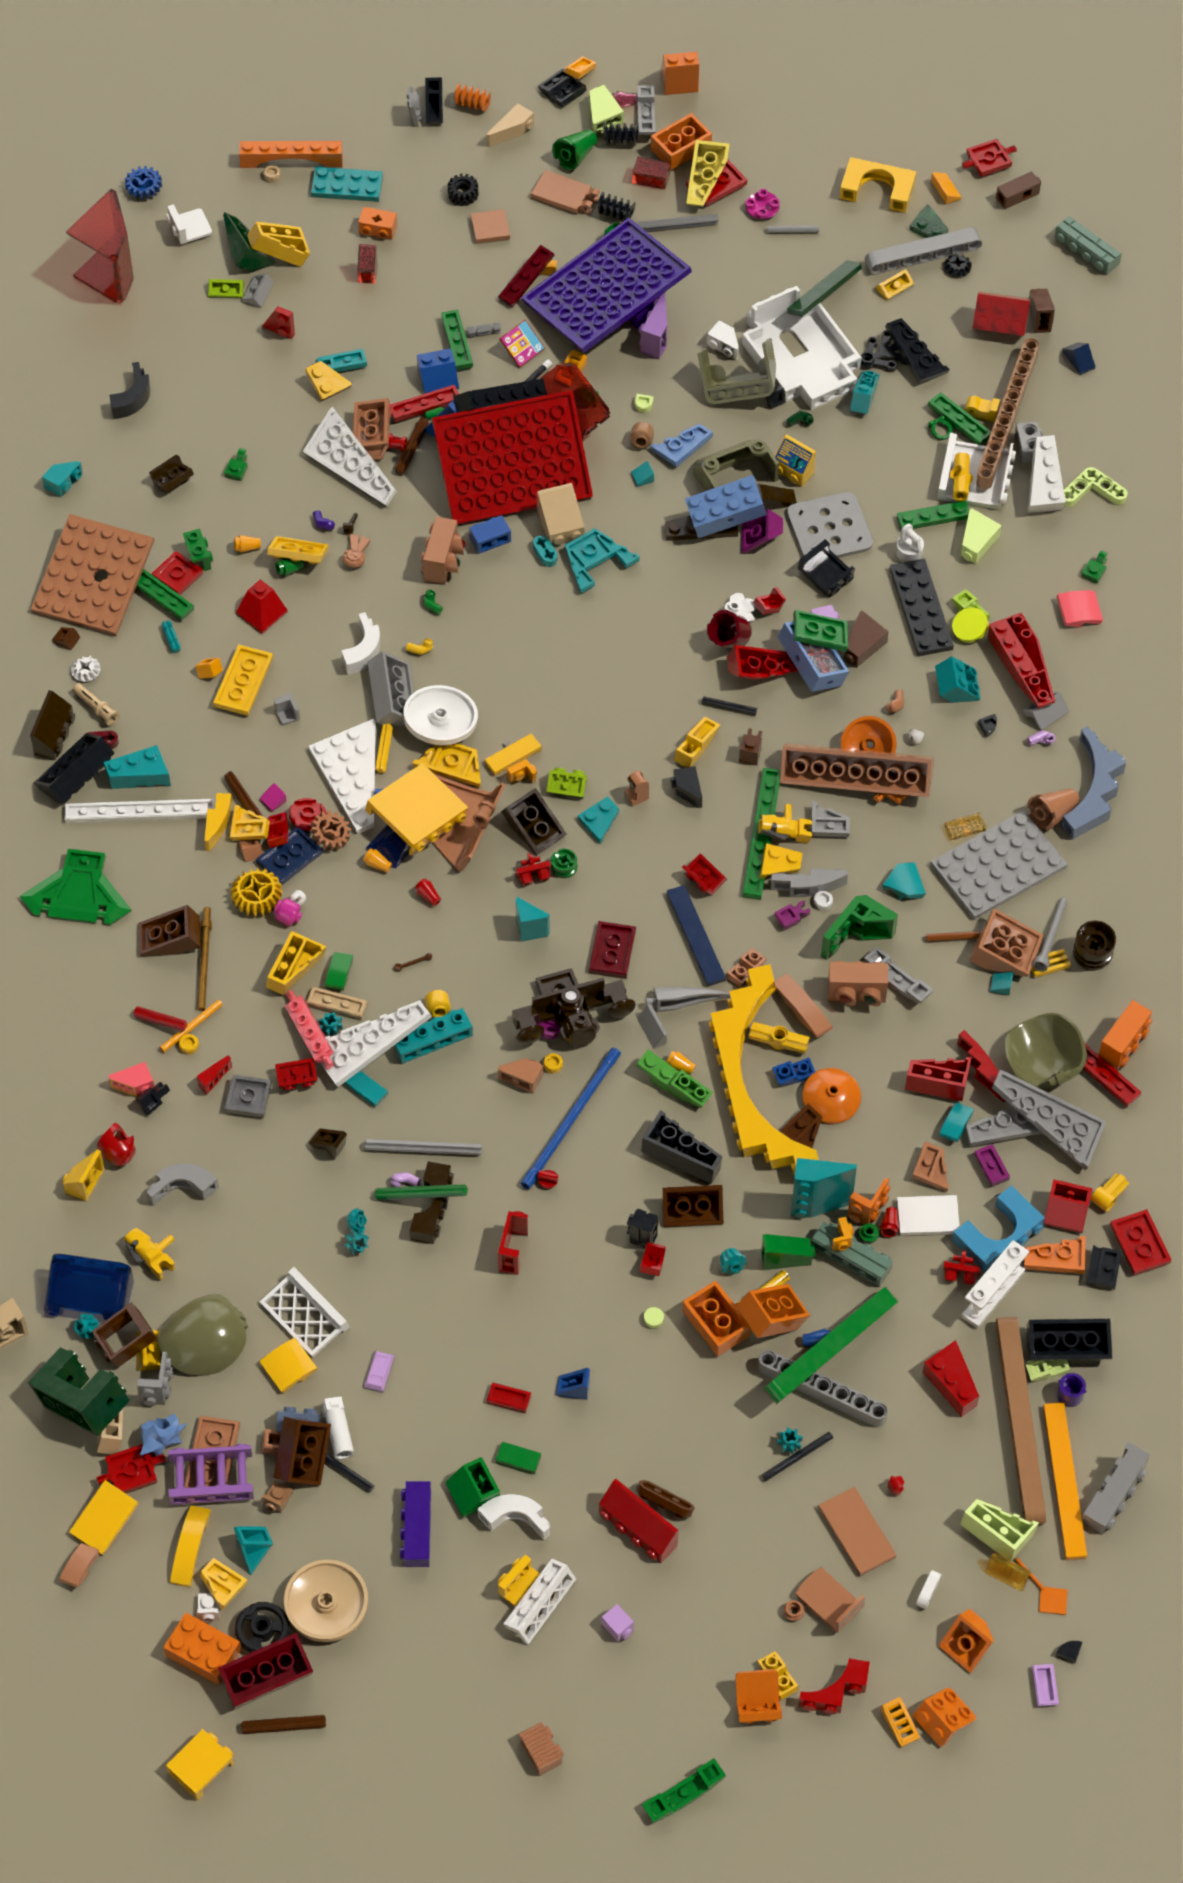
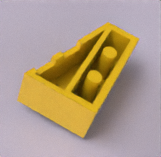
M255 222L247 234L252 249L299 267L304 264L310 255L301 227Z
M291 931L267 977L266 988L284 995L324 957L326 946Z

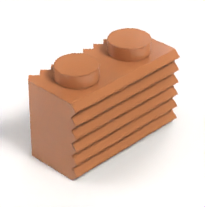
M542 1722L519 1733V1740L539 1776L561 1765L562 1756H564L559 1744L555 1745L551 1739L553 1734L548 1726L545 1727Z

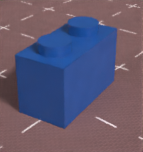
M501 515L469 527V537L476 551L480 554L511 542V530Z

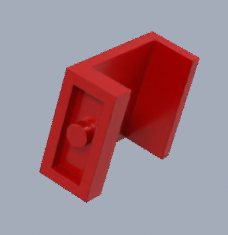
M508 1211L498 1251V1269L500 1272L518 1275L520 1269L519 1250L508 1247L512 1233L528 1236V1215L521 1211Z

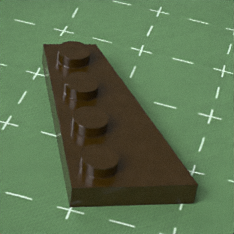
M689 515L665 522L666 541L738 537V525L698 538Z

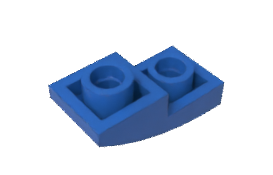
M809 1057L793 1064L791 1061L772 1067L779 1085L806 1081L815 1073Z

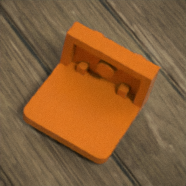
M884 1179L872 1200L853 1191L849 1199L847 1216L852 1221L863 1225L870 1224L871 1221L875 1222L880 1213L878 1211L881 1206L884 1207L889 1199L890 1179Z
M777 1670L737 1672L735 1681L739 1722L751 1724L755 1721L774 1722L782 1719Z
M949 1687L925 1699L912 1715L940 1748L947 1744L956 1731L973 1723L976 1719L971 1709Z

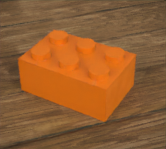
M690 113L651 135V150L670 170H673L693 158L696 140L712 142V133Z
M1132 1000L1102 1040L1099 1056L1117 1071L1121 1066L1125 1067L1130 1059L1129 1055L1138 1050L1140 1040H1145L1150 1032L1149 1027L1153 1022L1151 1020L1152 1011Z
M716 1280L683 1301L682 1312L717 1357L750 1337V1326Z
M789 1284L749 1291L736 1305L741 1316L746 1320L757 1338L795 1331L810 1316Z
M188 1613L184 1614L163 1647L166 1657L219 1686L222 1683V1678L218 1667L236 1660L242 1651L240 1641Z

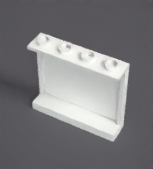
M950 433L937 500L959 502L953 498V479L950 478V472L954 468L955 454L961 452L970 455L969 473L973 476V481L969 485L967 504L1001 510L1002 503L1006 504L1008 493H1005V489L1009 490L1010 479H1007V477L1012 475L1013 465H1010V462L1015 460L1016 451H1013L1014 443H1011L1010 450H1004L991 488L983 490L977 486L976 482L978 469L986 446L956 441L957 434Z

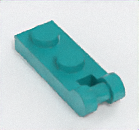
M363 349L322 356L315 360L316 363L322 361L325 364H330L327 366L336 372L367 367Z

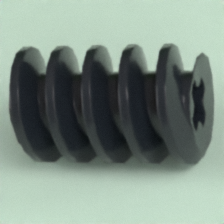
M604 123V139L606 144H609L610 140H612L613 145H615L617 140H619L620 145H622L625 140L626 144L629 145L632 140L633 145H636L638 141V125L635 129L633 124L628 128L627 124L624 123L623 128H621L620 123H617L616 128H614L613 123H610L608 128L607 124Z
M601 193L598 200L599 214L604 213L605 216L611 214L612 218L617 217L618 220L623 219L624 221L627 218L631 219L635 211V202L630 206V200H627L624 204L623 198L617 202V196H614L613 200H611V194H608L605 198V193Z

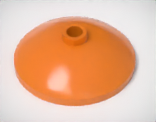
M863 716L853 720L845 728L841 737V749L895 753L897 748V739L892 727L883 719L875 716ZM869 742H873L872 748L867 747Z
M825 1068L816 1071L807 1079L803 1088L802 1099L804 1106L807 1104L811 1105L822 1116V1123L840 1124L852 1118L857 1112L861 1102V1091L856 1080L847 1072L836 1068ZM835 1089L836 1093H831L830 1090Z

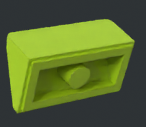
M209 279L208 297L243 298L245 282L244 280Z

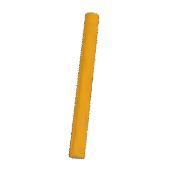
M220 1000L215 1001L189 1022L185 1031H178L159 1047L163 1053L169 1050L182 1036L191 1032L222 1007V1002Z

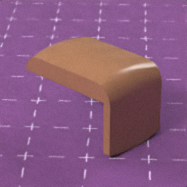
M822 1567L806 1578L796 1592L799 1600L836 1633H839L865 1606V1597L863 1595L856 1599Z

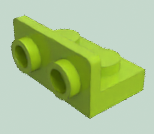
M558 767L549 771L547 793L584 798L586 781L588 780V776L584 775V771L573 770V773L565 772L566 769Z

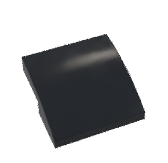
M563 68L538 85V88L544 95L562 108L587 91L585 84L566 74Z

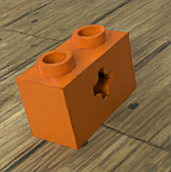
M363 207L358 221L359 233L392 240L397 227V213Z

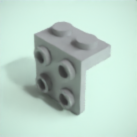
M167 1352L162 1353L159 1380L138 1379L137 1388L142 1404L147 1406L165 1405L166 1398L170 1397L171 1387L169 1386V1379L173 1377V1367H171V1358H168Z

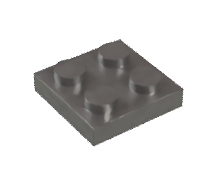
M233 1075L225 1112L264 1118L272 1085L271 1080Z

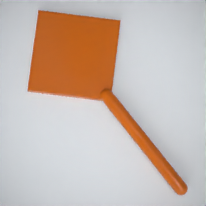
M1016 1558L1015 1561L1040 1588L1039 1612L1066 1615L1068 1589L1044 1587L1022 1561Z

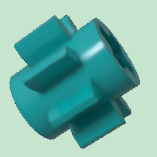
M335 1012L325 1013L324 1018L319 1019L322 1032L325 1031L327 1036L337 1035L339 1030H343V1025L341 1024L342 1017H337Z
M351 1229V1233L344 1236L346 1238L344 1246L350 1248L349 1252L352 1254L356 1250L362 1254V1250L369 1247L367 1245L369 1237L364 1235V1231L361 1229L357 1233Z
M80 1314V1319L75 1320L74 1331L79 1335V1338H94L92 1331L99 1326L98 1320L94 1318L93 1314Z
M787 1427L784 1433L779 1432L781 1439L777 1441V1445H782L783 1453L788 1451L793 1454L796 1448L801 1449L799 1442L803 1441V1436H798V1429L792 1430Z

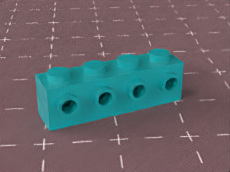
M463 1008L452 1010L444 1016L434 1017L429 1022L420 1025L396 1043L393 1048L401 1064H404L473 1036V1026Z

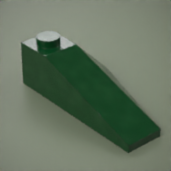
M224 212L223 217L228 242L235 265L242 270L245 268L253 271L273 264L275 262L273 256L251 248L247 237L250 230L240 219Z

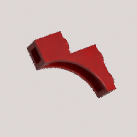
M849 1658L844 1673L831 1686L819 1691H801L798 1707H803L807 1711L822 1710L830 1715L841 1714L844 1690H848L853 1694L865 1693L870 1662Z

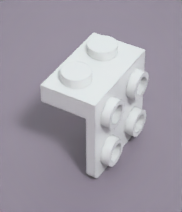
M174 204L167 206V221L172 225L173 234L177 236L180 244L212 234V229L202 209L198 208L178 214Z

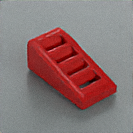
M229 1055L225 1056L197 1075L198 1086L206 1095L232 1068L231 1057Z

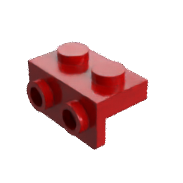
M701 853L688 866L685 864L682 866L686 871L684 875L690 881L695 880L698 883L696 887L704 894L708 892L713 895L727 880Z
M314 1058L275 1064L279 1088L283 1087V1091L295 1089V1085L302 1084L303 1087L314 1086V1082L318 1081Z

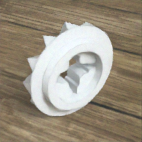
M82 655L80 659H75V662L71 664L72 676L82 682L94 680L101 670L97 659H93L91 656L84 657ZM82 665L85 666V667L88 666V667H89V670H87V669H82Z

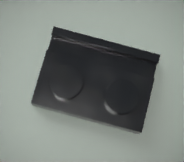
M1093 1245L1086 1284H1095L1098 1287L1115 1290L1122 1251L1105 1247L1098 1248Z

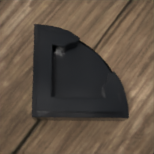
M995 714L978 720V725L985 737L990 736L995 731L997 724Z
M1069 1641L1059 1647L1055 1656L1076 1663L1082 1642Z

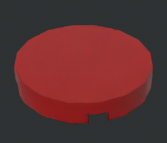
M302 798L296 800L290 806L289 819L297 828L311 830L312 827L310 825L315 816L320 815L322 811L326 814L327 811L322 803L316 802L317 800Z

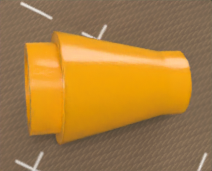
M243 535L234 537V550L239 551V553L261 548L260 538Z
M370 848L363 859L367 866L384 871L385 873L392 866V863L376 849Z
M672 1051L667 1060V1063L677 1071L682 1069L689 1075L692 1074L696 1066L678 1051L677 1053Z

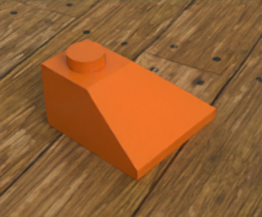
M968 1609L958 1616L938 1646L969 1673H972L994 1640L987 1623L974 1611Z

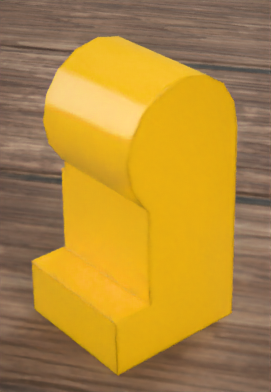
M970 396L967 399L964 411L977 419L995 422L999 411L1000 399L993 398V401L981 399L978 396Z

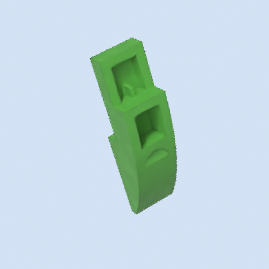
M649 1049L636 1065V1067L651 1077L650 1081L694 1106L702 1108L713 1093L682 1069L680 1072Z

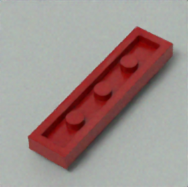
M451 385L390 404L391 416L395 423L424 414L428 410L446 407L454 399L453 396L459 393L455 385Z
M1085 1043L1087 1058L1083 1069L1126 1107H1129L1141 1096V1091Z

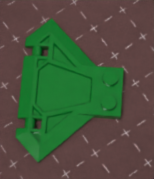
M68 849L62 869L20 895V898L35 916H40L42 911L48 912V917L91 923H97V919L102 918L104 919V924L111 925L132 911L103 874L106 855L100 852Z

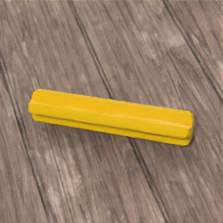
M391 724L382 725L375 765L377 773L386 772L393 730Z

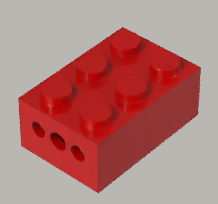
M978 291L972 328L1024 336L1030 299Z

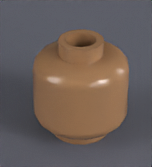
M646 422L634 424L630 434L631 443L637 448L649 447L653 441V427Z

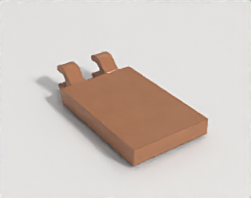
M545 170L532 190L531 198L575 214L582 211L590 215L593 210L591 208L593 202L597 203L599 200L600 190L592 189L591 185Z

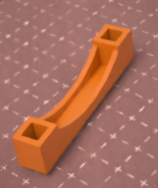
M240 141V167L258 168V165L272 160L304 159L321 163L329 168H342V141Z

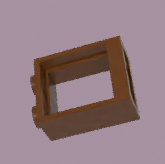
M132 1302L92 1331L96 1337L94 1342L99 1349L103 1348L105 1351L103 1354L104 1358L109 1364L113 1362L118 1368L158 1339L140 1310ZM134 1320L142 1334L115 1353L106 1339Z

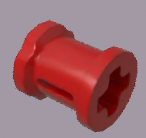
M389 433V446L387 449L393 448L403 452L408 438L405 436L403 438L393 436V434Z

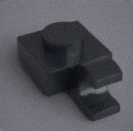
M159 1082L154 1088L149 1087L135 1100L146 1115H150L163 1103L160 1098L166 1095L170 1089L167 1084L163 1085L162 1082Z

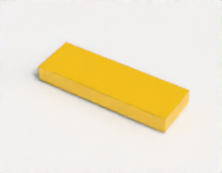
M531 733L486 758L485 764L496 776L507 768L542 750V746Z

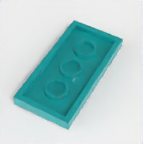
M315 167L311 197L379 202L383 171Z

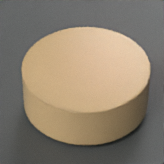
M268 166L263 171L264 179L268 182H276L281 177L280 169L277 166Z

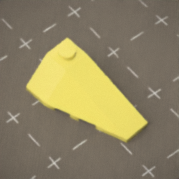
M696 140L686 205L704 206L727 163L730 144Z

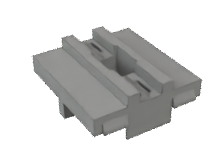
M411 86L408 87L409 93H406L407 105L414 126H419L418 120H422V110L419 95L413 91Z

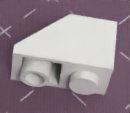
M719 320L707 334V345L723 353L725 356L737 360L739 346L734 328Z

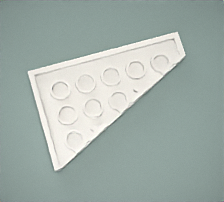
M375 719L308 746L311 755L357 834L374 827V813L369 815L365 808L367 800L375 795Z

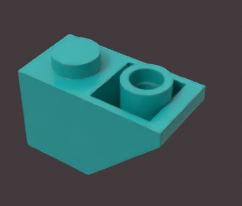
M73 461L52 465L42 476L44 488L62 497L65 492L70 490L72 484L81 478L83 473L81 462Z

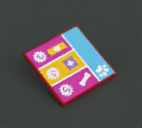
M526 319L499 338L519 368L545 349Z

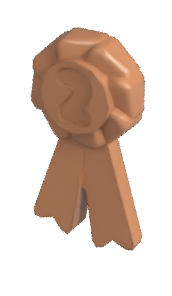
M350 534L351 550H346L343 555V562L346 566L356 568L364 564L365 555L363 551L370 544V538L362 536L358 543L359 534Z

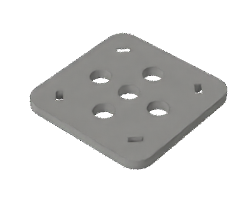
M844 492L792 504L788 507L787 516L802 556H805L824 539L830 543L829 549L838 558L869 551L873 546L872 536L857 498L853 493ZM827 511L829 515L822 516L820 512ZM844 521H849L852 523V525L844 526L842 523ZM827 525H832L835 527V529L827 530L825 527ZM815 529L817 533L810 534L808 530ZM833 539H838L840 543L832 544L830 541Z

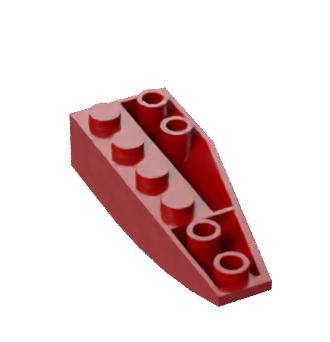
M1021 612L990 623L987 637L1021 690L1038 709L1055 703L1039 639L1023 613Z

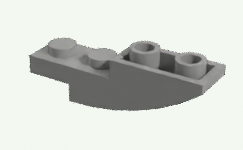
M816 868L810 869L809 875L772 874L771 890L790 891V897L815 896L819 891L830 892L847 884L848 870Z

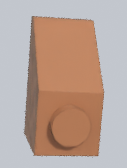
M527 1058L501 1065L498 1068V1079L531 1093H534L543 1077V1065L536 1060H529Z

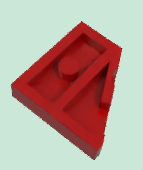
M277 306L262 327L292 339L295 335L293 312Z

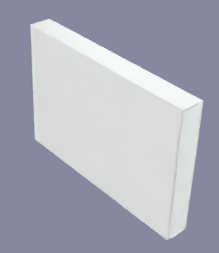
M957 1195L897 1197L900 1236L953 1234L960 1227Z

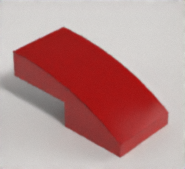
M283 812L268 816L270 821L267 841L269 847L272 848L288 843L287 813Z

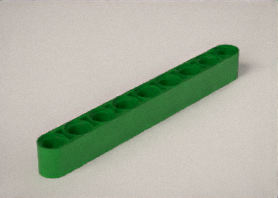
M885 1286L763 1389L778 1404L897 1304L898 1300Z

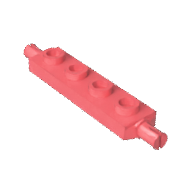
M289 990L286 992V996L290 1002L285 1005L286 1010L314 1060L317 1063L324 1062L326 1068L331 1069L334 1064L330 1056L334 1051L304 998L301 995L296 997L294 992Z

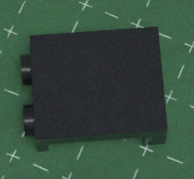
M824 539L799 560L798 570L826 597H829L831 594H836L842 585L848 584L853 580L855 568L853 566L849 568L829 549L830 543Z

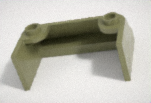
M772 338L762 343L764 358L759 361V372L726 377L725 369L721 365H710L707 348L697 353L707 402L710 404H721L770 396L775 389L776 361Z
M747 440L696 460L693 464V472L703 489L708 491L718 487L711 475L758 456L774 482L778 481L779 463L766 442L762 440Z

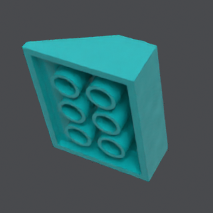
M797 1158L791 1216L811 1218L849 1206V1199L854 1191L857 1164Z

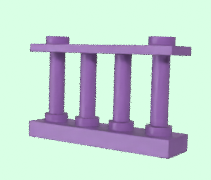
M237 1444L231 1447L186 1450L184 1448H175L168 1451L169 1462H175L176 1487L169 1489L171 1505L254 1499L253 1486L246 1483V1458L252 1457L251 1445ZM237 1458L238 1483L236 1485H227L225 1479V1459ZM204 1460H217L216 1486H205ZM196 1461L197 1486L194 1488L184 1487L183 1462Z

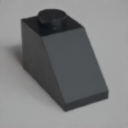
M696 766L673 769V777H670L671 787L675 788L676 795L697 808H702L703 797Z

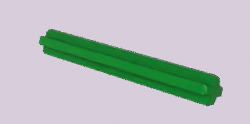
M465 1184L377 1188L375 1189V1197L377 1200L466 1196L468 1187Z

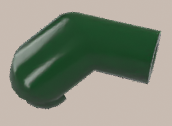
M798 411L786 419L790 426L798 421L806 425H811L814 422L813 416L804 411Z

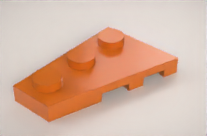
M1086 1235L1080 1236L1075 1240L1069 1241L1065 1239L1061 1240L1060 1243H1046L1026 1247L1025 1249L1029 1251V1254L1024 1259V1268L1028 1270L1084 1274Z

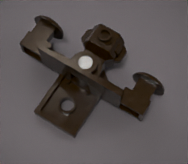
M572 968L535 978L540 995L532 997V1005L512 1010V1020L516 1030H521L517 1035V1040L522 1044H531L538 1041L544 1034V1027L537 1024L553 1020L560 1025V1033L563 1040H567L575 1048L592 1043L600 1029L597 1019L592 1018L591 1014H589V1009L611 1003L612 1006L609 1008L608 1014L613 1018H623L633 1012L636 1003L634 1000L628 999L626 995L627 990L622 980L604 984V978H599L578 984Z

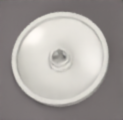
M434 685L417 690L407 699L404 706L403 719L407 729L416 738L430 744L451 745L465 740L473 733L477 725L478 710L474 701L461 690L449 686Z

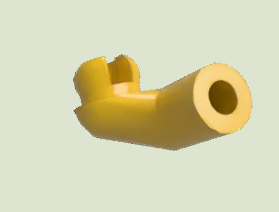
M426 638L421 645L408 643L406 651L423 655L433 649V641Z

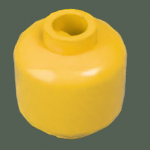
M433 990L425 996V1008L433 1018L444 1016L450 1012L451 1004L449 996L445 991Z

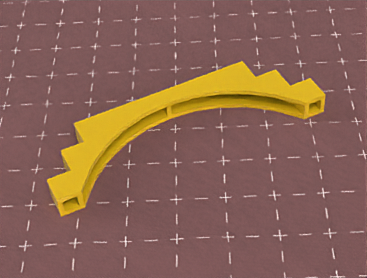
M771 964L748 969L749 977H746L748 987L729 991L731 997L727 999L729 1009L711 1013L712 1020L708 1022L711 1032H715L716 1035L712 1039L715 1049L719 1048L720 1054H716L719 1066L723 1065L724 1071H720L723 1083L727 1082L728 1088H724L727 1100L731 1099L732 1105H728L731 1117L735 1116L736 1122H732L735 1134L739 1133L740 1139L736 1140L739 1151L743 1150L744 1157L764 1153L766 1163L770 1162L772 1169L791 1165L793 1175H795L797 1158L819 1160L817 1151L791 1140L776 1130L758 1112L748 1096L742 1077L743 1044L749 1026L759 1008L776 990Z

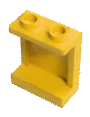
M204 1729L166 1765L167 1772L197 1800L204 1795L203 1790L228 1765L232 1766L234 1764L233 1752L227 1746L222 1747L218 1743V1738L212 1732L207 1733Z

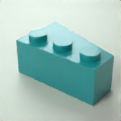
M157 745L104 762L106 776L112 789L135 788V786L147 785V787H153V785L171 786L168 770Z

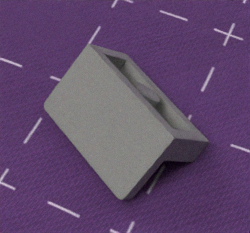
M1053 692L1055 697V703L1038 709L1032 703L1023 709L1025 716L1034 717L1040 730H1043L1069 712L1061 692Z

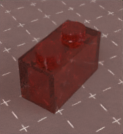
M637 157L632 171V183L665 190L670 177L671 163Z

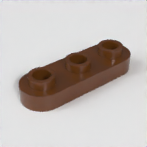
M640 1480L637 1485L636 1491L641 1498L657 1503V1506L674 1512L679 1518L685 1519L692 1516L695 1507L685 1499L650 1481Z

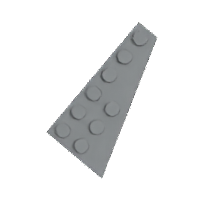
M1000 1070L992 1089L1086 1171L1106 1121Z

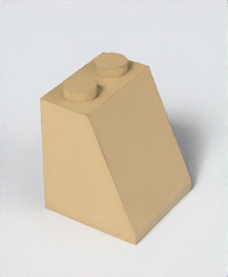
M572 483L537 491V513L545 535L552 546L573 541L584 534V524Z

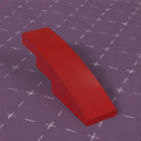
M963 1030L958 1036L957 1044L967 1052V1057H972L970 1065L976 1069L975 1078L1004 1103L1006 1100L992 1089L998 1074L997 1068L982 1047Z

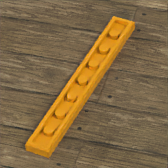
M1064 1403L1044 1404L1043 1409L1066 1560L1087 1559Z

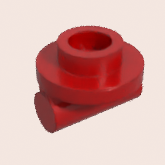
M539 1170V1184L546 1189L554 1188L558 1183L559 1175L552 1170Z

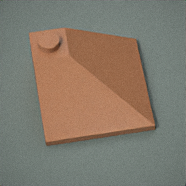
M993 908L973 948L969 961L986 970L1003 973L1013 972L1014 975L1028 977L1044 935Z

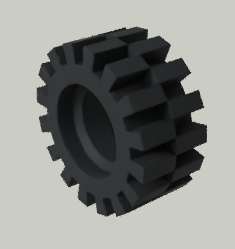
M463 173L460 174V177L455 175L454 178H450V181H448V198L451 199L452 203L455 201V205L460 203V206L466 203V206H468L469 202L473 204L474 200L478 199L479 192L476 178L474 179L472 175L469 177V174L463 176ZM460 188H467V189H469L468 191H465V192H460V191H458V189H460Z

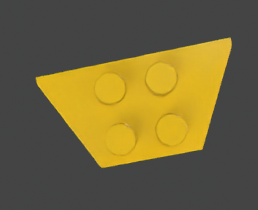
M458 743L435 745L433 748L428 749L419 760L415 759L413 761L414 768L423 763L433 774L478 788L481 787L477 749Z

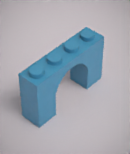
M1012 1185L1001 1193L996 1201V1207L1014 1226L1015 1231L1011 1236L1002 1240L989 1239L969 1220L953 1233L952 1241L961 1250L966 1251V1255L973 1258V1262L984 1273H986L1013 1240L1024 1246L1033 1234H1039L1044 1228L1045 1217Z

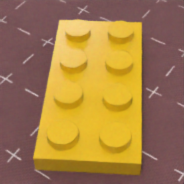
M238 644L214 699L213 706L249 716L274 658L273 653Z

